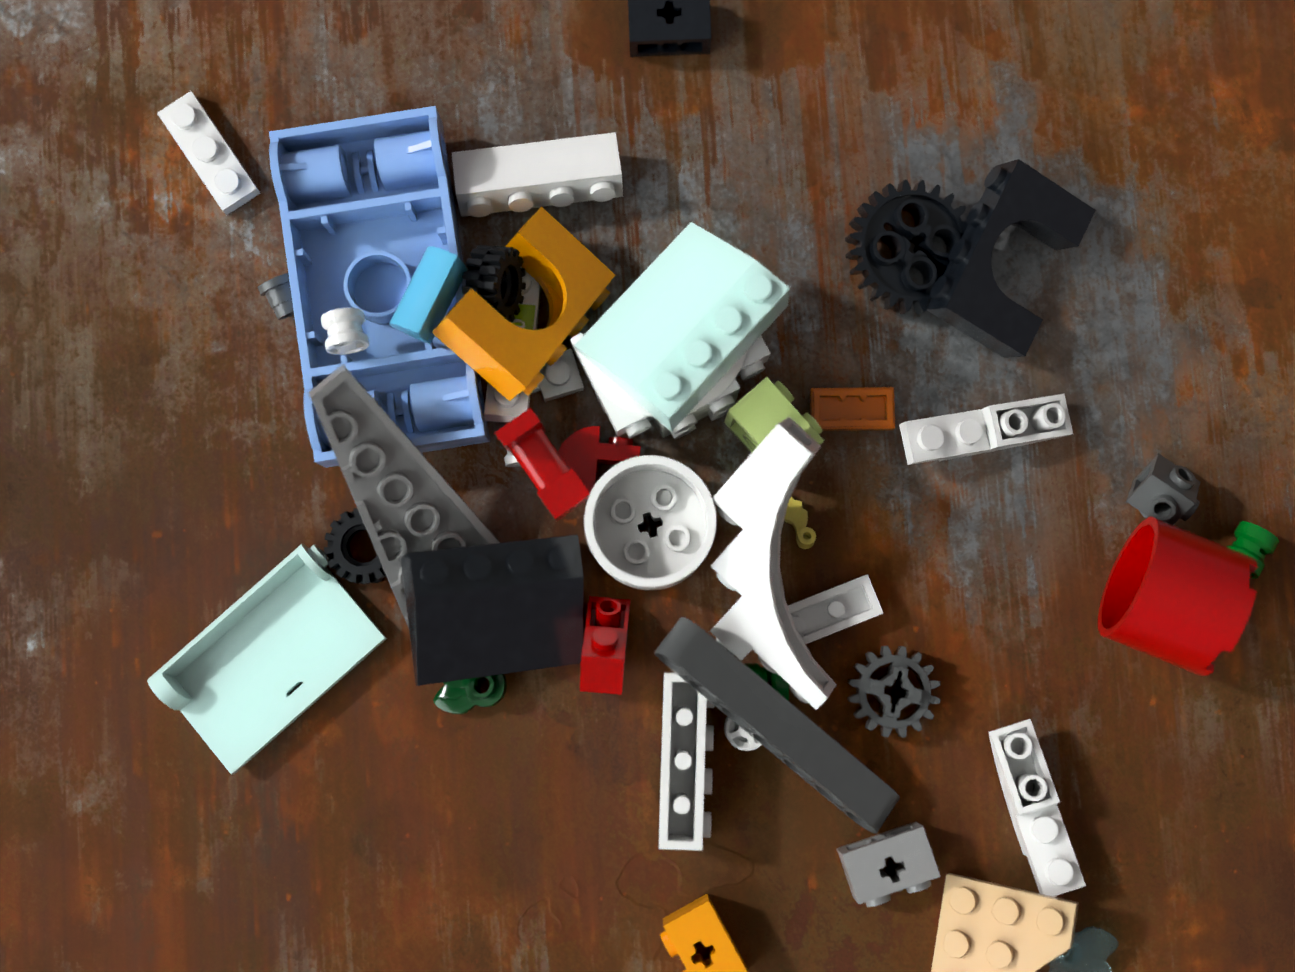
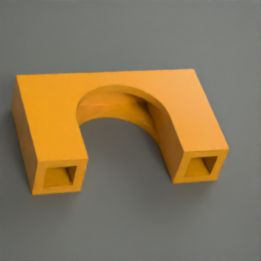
M542 206L521 227L505 247H513L520 252L519 256L524 261L521 267L525 268V271L544 290L549 304V320L546 328L529 330L512 324L471 288L431 332L508 401H511L522 391L529 395L540 384L544 375L539 371L546 363L552 366L567 349L562 342L568 335L573 338L584 328L589 321L584 314L589 308L595 311L611 293L606 287L615 277V274Z

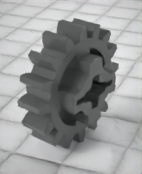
M881 646V657H877L874 653L868 651L865 653L868 664L864 666L855 663L853 666L860 674L859 678L847 680V684L856 687V693L848 696L847 701L859 703L860 706L853 713L854 717L858 719L867 716L868 720L865 728L870 731L875 729L878 724L881 725L880 732L881 736L889 737L892 728H895L898 736L904 738L907 734L906 727L909 725L915 731H921L922 726L919 719L921 717L931 720L934 718L932 712L927 709L929 703L940 704L941 700L931 695V689L940 686V681L929 680L927 676L933 671V665L928 664L921 667L919 662L921 661L922 654L919 652H915L907 658L905 646H898L895 655H892L889 646ZM890 663L884 675L876 680L869 678L878 667ZM907 667L916 675L920 689L914 688L908 679L909 670ZM896 680V687L902 689L901 697H894L892 703H890L891 696L884 694V688L886 685L893 686ZM866 693L873 694L879 703L880 715H877L870 707ZM911 703L917 704L916 708L909 715L897 719L900 717V712L903 708Z

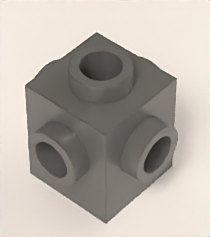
M1158 453L1133 480L1126 502L1138 509L1145 518L1154 517L1174 525L1179 519L1183 521L1188 520L1198 508L1200 501L1196 498L1201 482L1195 478L1189 469L1175 465Z

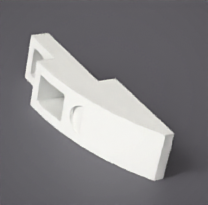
M1065 394L990 405L983 409L905 421L899 424L907 465L961 458L1073 434Z
M1031 719L988 732L1008 811L1022 853L1028 858L1039 893L1054 897L1085 887V881L1057 803H1060Z

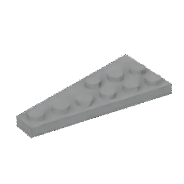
M342 364L313 388L309 395L409 628L401 557L412 552L501 542Z

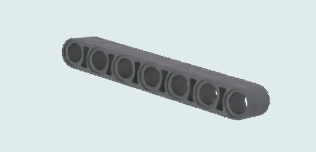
M680 617L654 652L655 655L850 819L869 832L877 834L899 801L900 796L705 630L691 620Z

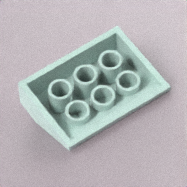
M690 222L574 346L672 432L788 307L790 288L757 260Z

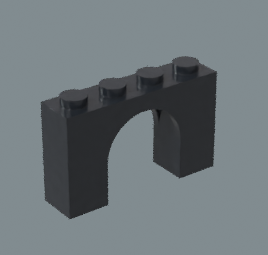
M1020 159L995 166L987 175L984 182L986 189L980 201L970 210L966 219L968 226L962 238L951 248L948 256L950 262L944 275L934 283L930 293L932 299L926 309L1004 358L1026 356L1043 319L1008 298L998 287L992 272L991 257L999 235L1008 226L1013 225L1030 233L1054 250L1078 247L1096 211Z

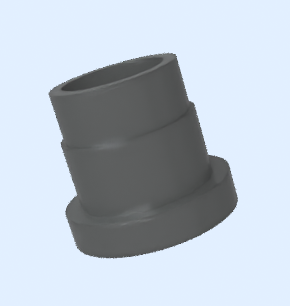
M288 273L272 278L257 287L260 295L266 296L278 320L294 315Z

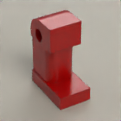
M531 408L494 432L511 456L514 455L538 490L536 493L556 521H559L588 500L590 492L573 468L570 469L545 434L546 430Z

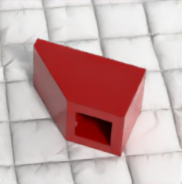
M589 596L581 653L580 691L622 695L631 600Z

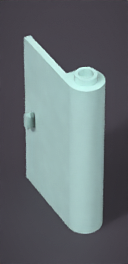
M303 543L147 679L148 685L154 694L169 708L182 712L231 775L238 772L387 639L327 568L329 565L327 561L330 559L315 544L310 548ZM301 682H303L297 689H295V690L289 695V693H290L296 686H298Z

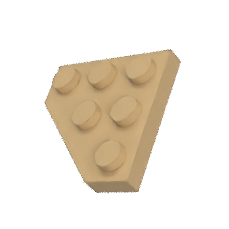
M948 873L945 879L931 972H1035L1073 947L1079 902Z

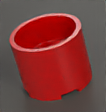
M1148 517L1129 536L1113 565L1100 602L1098 631L1105 638L1196 675H1210L1213 673L1215 666L1212 662L1223 650L1229 653L1232 652L1248 622L1257 593L1256 590L1251 589L1249 586L1250 572H1255L1258 567L1257 562L1249 555L1157 518Z

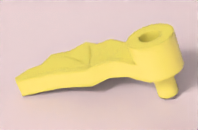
M791 497L787 505L784 521L793 525L796 531L797 545L802 549H809L814 545L816 533L813 529L806 527L808 511L802 508V501L794 500Z

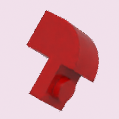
M589 426L571 434L562 443L558 452L570 469L573 468L591 493L597 483L599 464L615 466L627 459L641 456V446H633V439L623 437H609L608 443H601V426Z

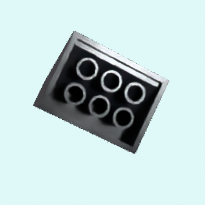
M578 535L412 552L401 557L416 686L581 663L584 577Z

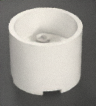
M655 455L638 456L613 466L595 484L585 507V535L594 557L601 567L615 580L640 590H662L681 583L701 565L714 540L716 512L709 490L700 477L690 468L667 457ZM651 516L653 521H661L662 526L657 528V536L650 537L647 532L640 533L638 527L644 525V517Z

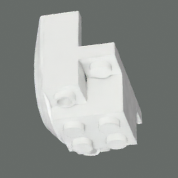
M582 332L570 339L572 348L595 391L596 398L603 412L607 414L617 436L619 437L627 433L629 438L651 428L652 426L649 421L652 419L662 438L672 434L674 439H678L695 430V424L698 420L709 416L711 421L726 415L732 405L735 404L740 391V386L735 378L741 376L744 381L761 373L766 369L763 363L768 361L771 354L762 336H760L671 432L575 348L574 345L583 337Z

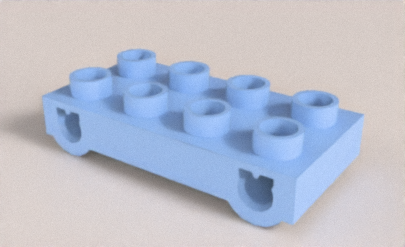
M436 106L270 131V169L279 202L305 389L304 414L310 444L313 449L314 462L325 468L339 466L309 392L342 364L421 453L490 442L488 423L484 417L485 403L481 376L436 336H434L431 345L389 325L428 246L441 248L458 255L463 262L443 124ZM465 279L462 280L445 316L465 295L462 294V286H466ZM340 308H359L363 310L365 322L362 325V330L368 336L369 347L363 351L347 355L327 353L325 341L328 338V332L322 327L321 316L328 311Z

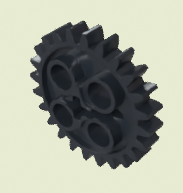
M903 180L898 185L897 190L891 183L887 184L882 189V195L875 191L868 197L870 204L863 203L858 207L857 211L861 217H854L849 223L854 230L858 231L850 233L845 238L846 242L856 246V248L845 255L847 259L857 260L858 265L850 271V274H862L864 276L858 288L864 289L871 286L874 289L870 296L871 301L876 300L880 296L885 297V310L890 309L898 302L900 314L903 315L910 311L912 304L917 315L926 311L927 304L929 305L932 299L930 296L931 289L938 278L944 275L950 262L948 259L950 250L962 238L968 226V223L960 218L966 210L965 205L953 209L951 204L955 195L951 193L946 198L941 199L939 197L940 185H936L929 192H926L924 180H920L913 190H911L908 180ZM901 211H907L913 216L915 220L914 227H909L902 221ZM884 224L888 225L890 231L884 229ZM934 236L943 239L946 244V253L936 249L933 243ZM910 241L916 245L913 250L914 254L908 250L911 246ZM878 242L888 245L891 250V259H885L878 253ZM935 264L940 266V271H937ZM910 267L916 268L922 273V285L913 282L909 275Z

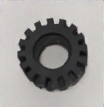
M478 245L477 249H473L470 252L472 258H467L465 263L468 267V272L463 271L462 279L466 280V286H462V294H466L472 288L505 319L513 322L515 320L514 315H518L520 312L518 304H523L524 296L521 295V292L526 287V282H522V277L526 273L525 268H521L524 261L519 256L520 252L513 247Z
M354 508L352 512L345 511L340 514L341 519L338 521L334 520L331 523L332 530L330 534L326 533L324 540L328 541V547H324V553L329 556L330 560L327 561L329 566L337 571L336 574L350 582L359 584L382 582L386 574L378 556L372 561L361 563L351 555L349 546L352 537L356 533L366 530L358 508Z

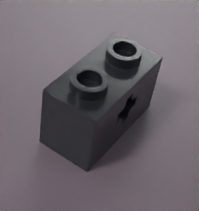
M628 0L630 57L710 54V0ZM665 18H673V24H666Z

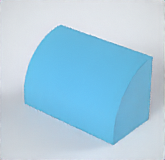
M434 246L427 247L389 323L390 326L431 345L435 336L431 332L444 318L463 280V271L467 272L468 270L458 255Z

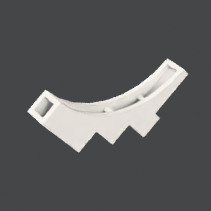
M788 417L777 424L712 498L713 502L718 506L719 514L732 525H739L743 530L711 565L717 572L719 581L728 589L739 592L742 597L710 632L716 637V641L741 661L753 650L758 654L760 663L768 671L778 673L790 685V690L796 698L804 703L811 704L817 710L829 697L837 684L814 660L796 630L784 595L780 571V543L788 502L802 472L818 452L821 445Z

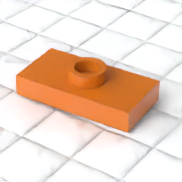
M894 387L811 388L810 415L818 422L823 431L894 430Z

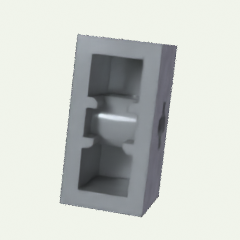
M916 821L837 848L853 898L858 904L866 903L867 907L884 904L891 900V893L906 889L907 893L925 890L932 885L930 880L941 877L924 827ZM887 857L899 863L893 866L894 874L890 876L883 870H879L886 866L885 859Z

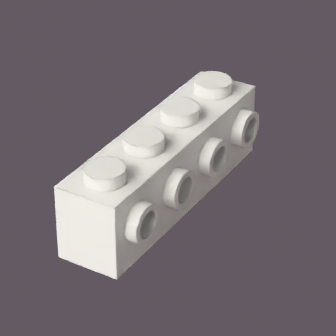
M616 132L452 152L455 191L461 217H484L490 213L504 211L525 212L531 208L541 206L565 207L577 202L593 200L605 202L613 198L623 197L622 171Z
M664 672L658 843L659 849L702 851L703 838H711V812H704V794H712V768H705V751H713L714 726L706 725V708H714V705L675 672Z

